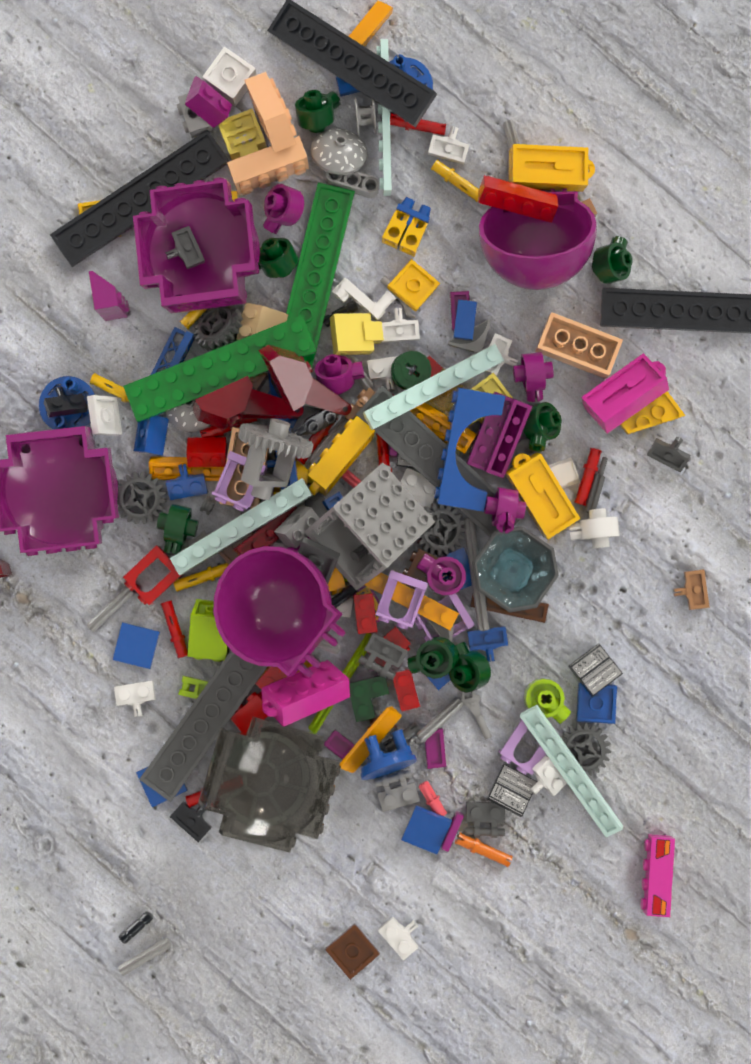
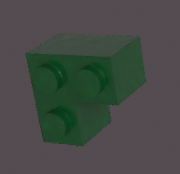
M378 675L350 682V698L356 722L375 718L371 698L389 694L386 678L384 679Z

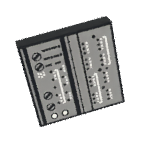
M599 643L568 666L591 697L623 674Z
M503 764L487 800L522 817L533 795L530 788L538 781Z

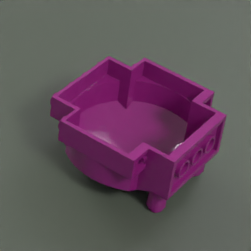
M218 177L209 182L197 180L193 182L194 184L188 185L177 183L174 187L157 186L155 189L150 190L152 213L145 211L133 216L140 286L144 289L160 288L161 306L171 314L247 304L245 277L259 274L260 244L254 226L252 204L245 198H237L233 201L231 184L227 179ZM190 226L205 263L187 270L179 256L168 260L165 252L175 249V242L171 233Z
M87 426L6 435L8 459L0 460V532L4 531V535L16 534L17 530L20 553H26L27 556L39 555L38 551L46 550V554L62 552V548H65L66 552L81 550V546H85V550L95 549L97 544H102L101 530L104 528V524L114 523V519L119 518L117 505L118 481L112 464L111 448L95 449L92 429Z

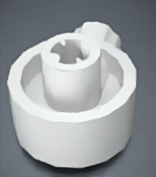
M606 508L589 510V519L580 520L569 526L571 531L582 530L570 532L571 540L592 539L593 549L610 547L609 538L620 536L618 517H607Z

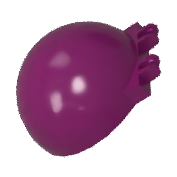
M551 189L548 192L557 195L558 209L552 223L495 207L489 208L481 218L479 237L482 253L492 270L506 282L528 290L554 288L578 274L592 254L597 234L595 215L589 207L578 200V192H567V189H562V192H556L555 189Z
M270 546L249 550L238 556L225 569L218 581L214 595L213 610L216 627L224 643L244 661L258 666L278 667L288 677L294 676L300 670L304 675L311 678L313 673L304 665V662L307 660L312 666L319 668L321 663L311 654L323 638L332 646H336L338 644L337 640L328 632L332 629L339 636L343 637L346 634L336 624L343 614L332 605L329 586L322 572L311 560L299 552L284 547Z

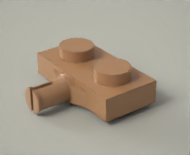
M370 387L367 391L363 389L357 396L358 401L356 404H350L352 410L350 414L345 416V419L348 421L350 419L354 420L357 416L356 413L375 394V391Z
M704 569L684 572V588H673V592L681 591L673 593L674 597L685 595L688 600L689 610L710 608Z

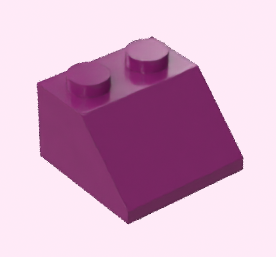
M197 76L194 77L185 105L215 128L228 118L232 104L204 80Z

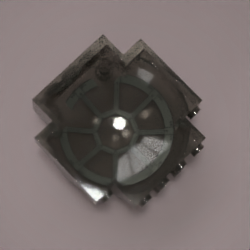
M253 716L246 734L223 727L220 728L198 804L205 810L223 814L219 833L222 836L290 853L291 848H294L296 844L295 834L318 839L319 834H322L324 816L328 814L330 808L328 802L330 796L335 791L334 781L340 773V762L319 755V752L324 747V736L290 726L283 727L280 723Z

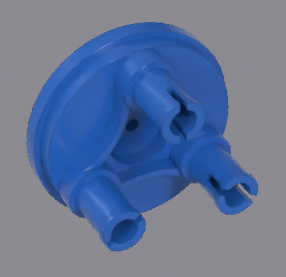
M402 729L391 733L396 746L394 752L384 753L381 751L376 735L369 736V739H364L370 755L367 757V765L360 769L362 780H371L392 774L417 761L410 745H407Z

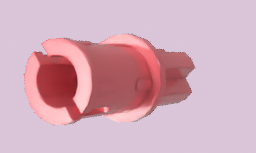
M428 781L422 782L419 785V789L427 801L426 805H429L434 813L445 816L447 811L439 800L440 796L436 795Z

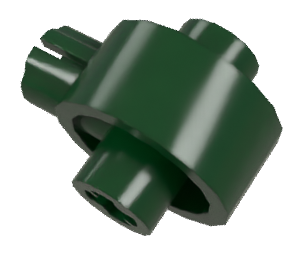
M318 90L305 92L304 96L300 97L295 103L298 125L312 133L324 131L327 126L334 122V109L341 105L338 95L333 91L328 94H322Z
M613 237L610 244L597 248L593 254L592 270L604 284L625 280L630 275L633 259L630 252L626 249L628 241L624 237Z
M269 238L260 247L259 270L262 269L269 278L287 277L298 263V256L291 242L286 238Z
M542 402L532 405L523 429L526 437L530 440L529 449L532 451H545L546 442L555 439L560 434L562 418L551 403Z
M172 504L168 514L160 512L157 529L164 530V552L169 554L172 552V554L176 555L181 552L182 545L185 544L187 536H196L199 521L191 519L192 508Z
M434 637L423 643L415 656L407 659L408 668L412 674L422 672L425 676L433 679L442 678L452 672L457 666L459 659L458 650L449 639Z
M465 642L455 645L458 650L459 659L457 666L449 673L450 681L454 687L465 693L484 687L491 677V668L488 660L480 652L469 651Z

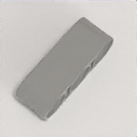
M356 171L352 174L339 175L338 179L333 180L329 177L331 173L326 172L328 185L353 190L355 194L367 198H373L379 193V181L374 176ZM351 178L358 181L355 185L348 184V180ZM373 184L376 188L374 190H367L366 185Z

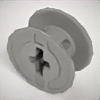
M354 97L358 136L359 126L373 125L374 133L377 134L375 104L372 99V105L357 106V100Z

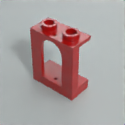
M156 545L123 578L126 580L124 584L131 591L135 590L139 594L137 598L144 605H153V602L183 575L178 574L170 557L160 546ZM158 558L171 572L152 590L143 592L136 585V579Z

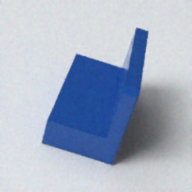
M156 415L138 422L133 451L162 456L169 423L168 418Z

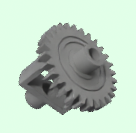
M271 419L270 426L256 425L254 423H243L240 426L239 439L245 444L248 442L250 446L241 480L253 486L251 495L256 498L270 500L273 487H287L295 456L297 459L308 458L312 453L313 443L302 436L290 433L289 428L291 424L286 421ZM267 448H269V453L276 450L278 457L273 475H260L263 463L265 462Z

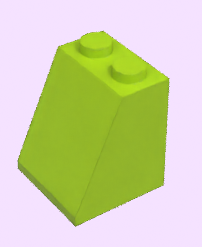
M196 599L190 615L188 657L198 660L212 659L215 662H221L228 656L229 647L222 640L216 627L213 613L214 601Z

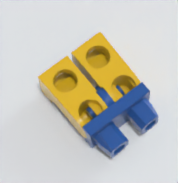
M406 197L401 204H398L382 236V243L395 249L400 244V251L415 257L429 224L431 208L421 205L419 212L412 209L415 201Z

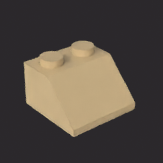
M247 303L242 314L243 320L240 322L242 327L238 330L239 333L236 340L286 322L288 314L262 305Z

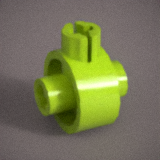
M545 678L536 679L525 689L524 701L528 709L538 705L546 718L553 717L559 724L564 722L571 714V711L564 705L565 697L562 688L553 680ZM543 694L546 695V701H543V699L541 698Z

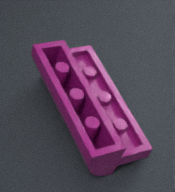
M505 396L502 416L489 415L484 417L466 463L504 479L532 406Z

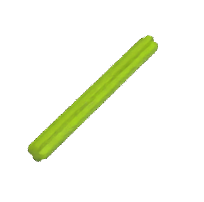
M366 633L342 672L349 680L360 664L358 662L360 657L365 656L367 653L364 649L372 633ZM334 705L318 711L308 729L313 733H317Z

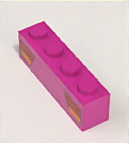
M648 834V839H645L644 842L647 858L643 860V870L646 871L645 878L642 879L644 898H641V910L647 916L670 917L675 838L667 835Z

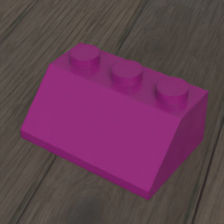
M89 271L95 311L105 321L128 318L127 312L130 311L125 296H122V293L115 286L94 271Z

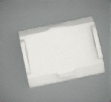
M571 457L548 465L562 489L580 483L579 475Z

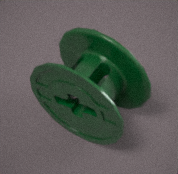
M408 351L394 359L390 373L395 384L407 390L430 378L432 368L430 361L424 354L418 351ZM407 367H413V373H415L417 376H415L414 374L409 375V369Z

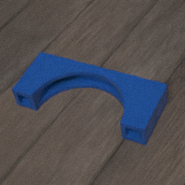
M457 387V391H453L451 402L454 403V409L449 412L448 422H451L450 430L446 429L444 441H447V447L442 450L441 460L444 463L443 468H439L437 477L440 480V485L435 488L434 498L437 499L438 504L484 512L487 492L472 486L462 477L456 464V446L462 432L475 420L489 415L502 416L505 401L504 395Z

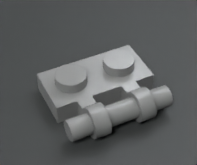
M411 769L404 772L400 770L397 771V774L384 775L380 779L374 780L376 788L384 786L385 789L378 792L383 812L420 801L415 782L408 784L406 782L407 778L413 777ZM401 782V786L390 789V783Z

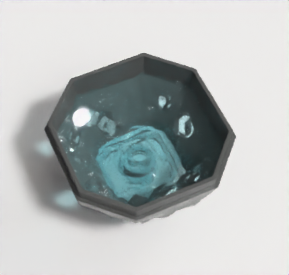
M522 526L514 527L513 531L505 533V529H503V533L499 532V530L494 531L472 563L477 590L509 613L537 608L559 576L554 548ZM511 566L516 567V573L513 574L510 572Z

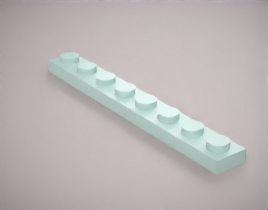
M380 39V46H376V54L389 62L388 39ZM378 104V114H381L382 121H378V133H382V140L378 142L379 152H382V159H379V171H383V178H379V189L383 190V196H391L390 111Z
M496 344L368 409L363 412V415L371 430L502 363L504 359Z
M301 478L270 497V500L263 501L171 557L170 560L178 574L183 575L313 495L304 479Z
M535 705L522 712L520 718L605 837L623 830L622 823L539 706Z

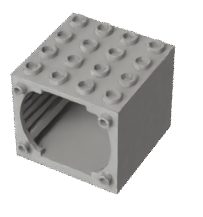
M382 463L310 526L305 533L311 540L340 553L335 567L358 590L388 568L435 521L432 514L426 512L391 472V468ZM363 544L369 553L356 562L351 558L350 553Z

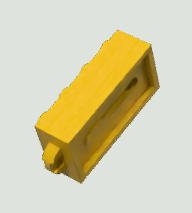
M513 144L509 150L508 182L537 190L555 189V191H562V189H567V191L583 192L588 186V179L595 173L594 163L588 160V147Z
M358 416L354 420L350 419L345 424L343 433H338L332 440L331 448H325L319 456V462L317 464L313 463L308 469V483L311 485L309 490L312 495L315 496L319 491L326 497L373 440L375 430H371L370 426Z
M535 452L531 456L520 453L513 458V467L507 470L505 475L514 490H518L520 500L526 502V509L543 537L550 539L581 519L541 453Z

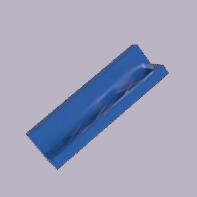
M174 327L151 375L157 373L161 368L166 367L167 369L184 362L195 340L194 334ZM179 333L184 337L180 345L175 346L174 338ZM175 350L172 361L167 363L165 358L167 352Z

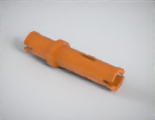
M461 832L458 833L457 837L460 839L455 840L456 845L458 844L469 849L472 853L476 852L509 867L511 863L509 861H512L513 858L512 855L486 845L477 838L473 839Z

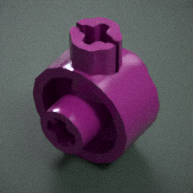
M277 184L272 187L264 201V211L267 219L263 227L269 232L277 234L282 225H294L300 219L304 210V197L302 193L284 184Z
M542 352L521 354V365L513 366L514 382H523L526 401L535 402V398L537 402L543 400L546 379L554 378L552 361L544 362Z
M335 354L328 355L320 360L314 370L316 380L337 395L351 389L356 379L365 378L362 361L352 363L346 356Z
M498 487L495 497H486L484 513L492 515V525L497 526L501 533H503V527H505V533L513 531L516 518L524 519L526 502L518 501V490Z
M425 553L416 567L426 573V582L429 588L440 595L457 593L463 587L466 580V572L463 565L452 557L434 559ZM443 572H444V573H447V572L449 573V574H447V575H449L448 580H447V579H442V578H444V577L442 576V573H443Z

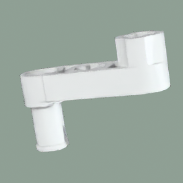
M343 278L332 290V294L339 301L345 303L350 297L377 321L385 314L386 308L396 299L392 293L386 291L377 303L373 302L346 278Z

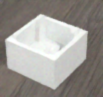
M224 47L202 78L236 107L248 90L244 80L256 76L257 73L255 67Z

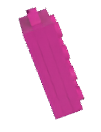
M643 353L582 396L585 410L608 434L669 390L666 367L659 361L652 362Z
M329 660L322 661L319 668L309 667L313 673L311 678L300 671L294 676H287L262 687L263 712L267 716L274 717L283 727L349 698V678Z

